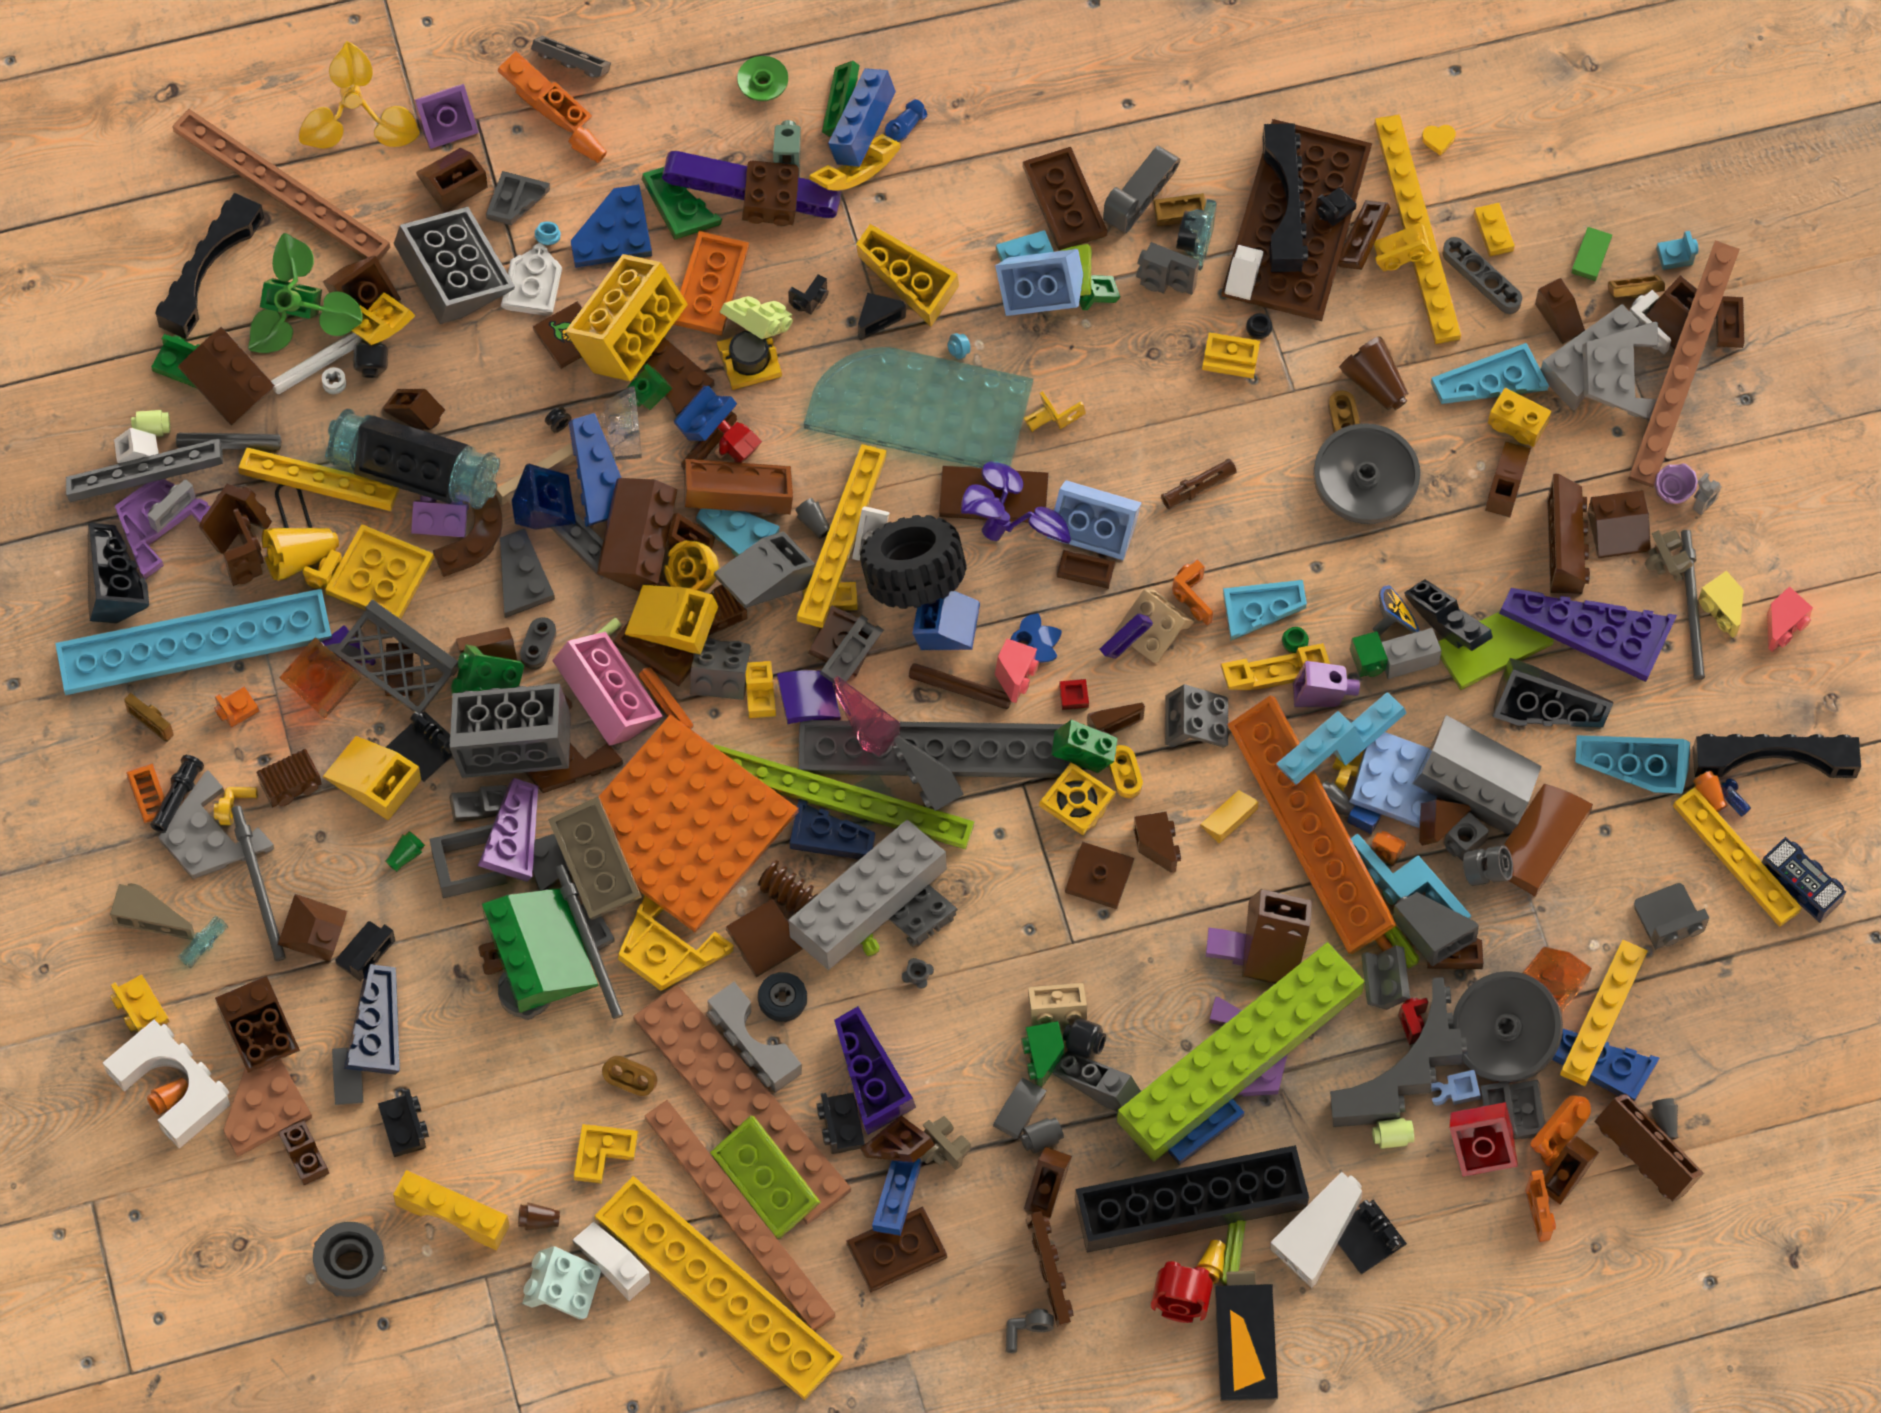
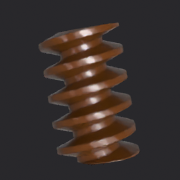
M775 860L762 873L757 885L760 886L761 892H769L771 899H777L779 905H786V910L789 912L795 911L796 914L818 894L812 895L813 885L803 889L804 879L795 883L796 873L793 872L787 877L788 868L786 866L778 871L779 861Z

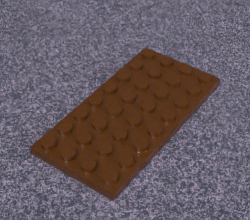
M1272 119L1271 124H1289L1288 122ZM1295 124V133H1300V149H1297V156L1302 157V171H1298V178H1303V194H1300V201L1304 200L1305 216H1301V223H1306V239L1302 240L1303 246L1308 247V261H1303L1302 271L1270 272V239L1285 216L1287 201L1279 177L1263 160L1262 152L1221 297L1322 322L1353 212L1333 227L1328 221L1322 220L1317 214V198L1321 194L1327 197L1340 187L1356 202L1372 143ZM1238 245L1263 251L1262 261L1250 300L1225 294L1232 259L1235 257Z

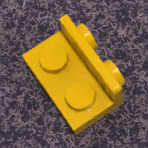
M1422 223L1380 238L1374 243L1377 254L1375 260L1383 272L1396 270L1400 265L1411 261H1420L1425 256L1432 254Z
M142 974L119 987L116 982L111 984L113 994L110 995V998L117 1010L122 1008L126 1016L123 1017V1020L130 1032L134 1030L137 1033L140 1032L153 1020L160 1026L170 1022Z

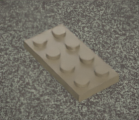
M599 797L548 819L591 920L642 898Z

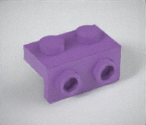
M420 496V500L413 501L411 533L466 537L469 504L463 503L462 498H456L448 504L426 496Z

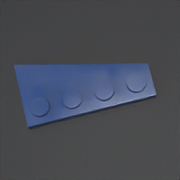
M595 413L572 419L568 423L573 454L577 459L578 468L576 472L577 478L581 483L582 494L580 496L582 505L585 507L586 517L584 520L586 527L608 520L616 479L622 478Z
M1563 1029L1560 1046L1552 1059L1553 1061L1564 1066L1579 1033ZM1606 1042L1589 1080L1617 1096L1626 1093L1635 1102L1660 1058L1653 1055L1646 1057L1637 1054L1636 1050L1630 1048L1623 1050L1610 1046V1042Z

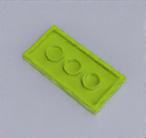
M1499 612L1479 621L1491 629L1493 638L1473 651L1465 646L1458 649L1445 638L1438 641L1441 648L1440 659L1460 690L1505 669L1509 658L1521 661L1552 646L1554 643L1552 638L1499 614Z
M754 1116L748 1117L710 1152L777 1239L782 1238L821 1203Z

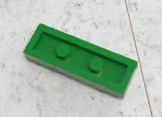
M853 60L834 69L822 133L828 137L832 136L858 81L860 65Z

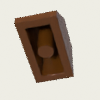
M1561 278L1538 289L1535 305L1562 344L1574 339L1585 331L1575 298Z
M397 389L382 408L386 413L419 430H431L436 427L441 420V415L445 411L426 389Z
M1577 1136L1567 1143L1544 1177L1548 1196L1561 1205L1586 1174L1599 1152Z
M1045 1147L1038 1160L1024 1209L1034 1213L1042 1211L1043 1216L1051 1218L1072 1158L1071 1155Z

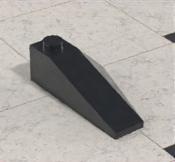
M88 523L89 619L92 622L117 624L149 607L148 585L145 579L141 578L138 574V566L134 560L131 561L126 552L127 546L115 525Z
M1509 658L1499 682L1492 716L1521 726H1527V724H1543V726L1567 724L1571 727H1604L1614 703L1538 667Z

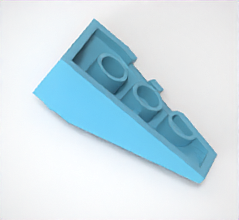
M1577 735L1576 763L1654 793H1683L1690 759V742L1687 740Z

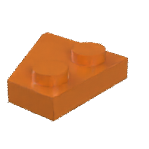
M1531 1171L1525 1192L1539 1242L1548 1241L1551 1239L1553 1230H1556V1222L1553 1213H1550L1549 1197L1543 1171Z

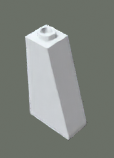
M1342 1172L1271 1241V1251L1311 1288L1317 1283L1338 1241L1362 1200L1361 1184L1353 1176L1347 1177Z

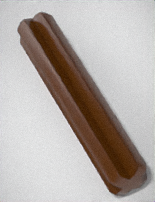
M731 411L724 420L732 427L737 421V415ZM716 428L705 441H699L681 462L682 469L685 470V459L704 460L719 443L724 434Z

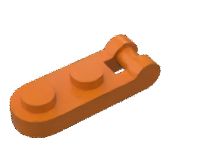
M1572 1095L1565 1099L1531 1141V1147L1536 1153L1541 1154V1160L1546 1166L1554 1164L1565 1145L1570 1142L1588 1120L1591 1113V1105L1585 1097Z

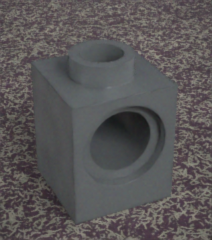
M1469 812L1446 834L1444 840L1445 847L1452 856H1457L1463 861L1464 854L1467 851L1477 850L1487 841L1489 830ZM1464 835L1469 837L1470 841L1464 842L1458 837Z

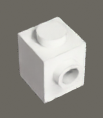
M129 428L114 439L117 463L158 454L155 434Z

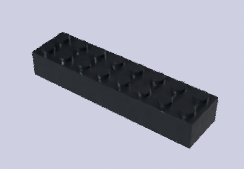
M1294 1145L1075 1189L1074 1201L1086 1252L1088 1253L1228 1225L1239 1220L1248 1221L1303 1210L1308 1206L1309 1194L1297 1147Z

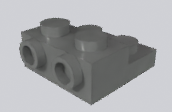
M1152 242L1147 251L1142 250L1137 262L1140 266L1136 277L1141 279L1140 285L1145 286L1150 291H1158L1163 294L1168 286H1171L1180 293L1193 294L1197 284L1198 260Z

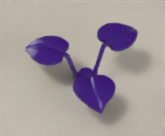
M991 461L982 468L983 479L991 487L1002 490L1000 500L995 498L990 489L981 485L969 486L962 497L961 513L975 514L988 518L982 527V533L992 541H999L1005 531L1011 532L1014 527L1028 518L1029 525L1037 532L1067 544L1071 541L1066 521L1059 513L1049 508L1037 507L1034 513L1027 512L1010 523V515L1005 511L1003 504L1008 491L1014 494L1021 492L1023 480L1017 471L1006 464Z

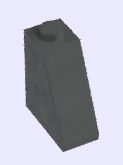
M1418 892L1409 897H1402L1394 906L1393 919L1397 926L1431 966L1436 965L1477 941L1479 925L1475 921Z

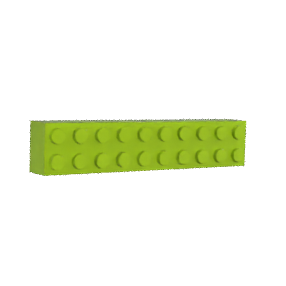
M1328 942L1325 943L1118 1110L1117 1123L1147 1156L1155 1162L1358 998L1363 992L1365 981Z

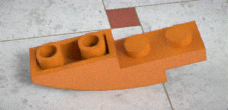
M517 51L498 67V72L516 88V94L547 119L563 129L574 133L592 118V115L555 81L551 83Z

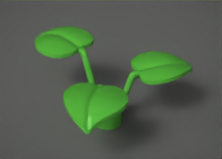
M283 233L274 250L273 271L279 280L283 282L292 281L274 296V303L279 308L278 312L264 309L255 315L250 327L248 349L253 352L272 353L286 347L293 336L292 326L285 322L287 318L286 311H296L300 306L322 311L319 317L320 326L326 333L332 336H342L351 332L363 320L362 311L358 303L351 296L343 292L328 293L324 298V306L301 301L300 295L291 289L298 282V276L304 277L310 273L314 265V256L311 249L305 243L287 233Z

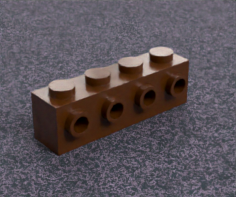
M1626 1093L1614 1098L1594 1121L1599 1126L1601 1133L1607 1138L1612 1139L1619 1146L1620 1152L1625 1157L1631 1159L1639 1167L1640 1173L1644 1177L1651 1179L1658 1187L1659 1192L1672 1202L1683 1197L1704 1174Z

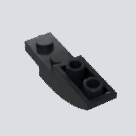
M1424 579L1404 592L1408 601L1430 626L1456 648L1459 649L1465 646L1473 651L1493 638L1490 628L1461 610L1455 598L1428 580Z

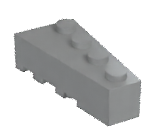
M1623 304L1543 360L1541 371L1548 385L1573 412L1585 397L1582 344L1639 326V321Z

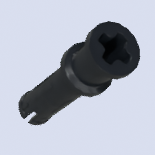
M183 755L181 758L182 764L177 773L173 774L170 778L172 785L156 816L150 823L151 828L159 833H166L185 794L194 788V780L198 772H202L204 769L203 762L194 756Z

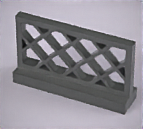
M373 599L366 606L364 614L333 651L337 657L413 712L418 711L419 713H423L449 678L454 676L459 670L458 661ZM367 620L377 625L378 635L362 637L361 628ZM381 629L384 630L386 634H381ZM395 638L398 641L399 650L383 652L382 639ZM379 640L380 653L365 655L363 642ZM360 642L361 656L349 657L343 653L348 644ZM402 644L406 646L408 649L403 650ZM417 654L420 657L421 666L405 668L403 655ZM400 655L402 669L386 671L384 657ZM381 658L383 671L371 673L366 669L365 660ZM423 659L430 665H424ZM356 661H362L363 667ZM437 669L443 673V676L438 682L426 683L425 670ZM422 671L423 684L407 686L406 673ZM403 674L404 687L391 688L388 685L387 676ZM383 676L384 682L380 680L378 677ZM427 688H433L428 694ZM424 689L425 699L419 706L409 701L408 691ZM400 692H405L406 698Z

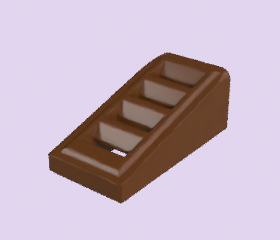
M1141 702L1087 714V726L1112 735L1143 720L1145 706Z

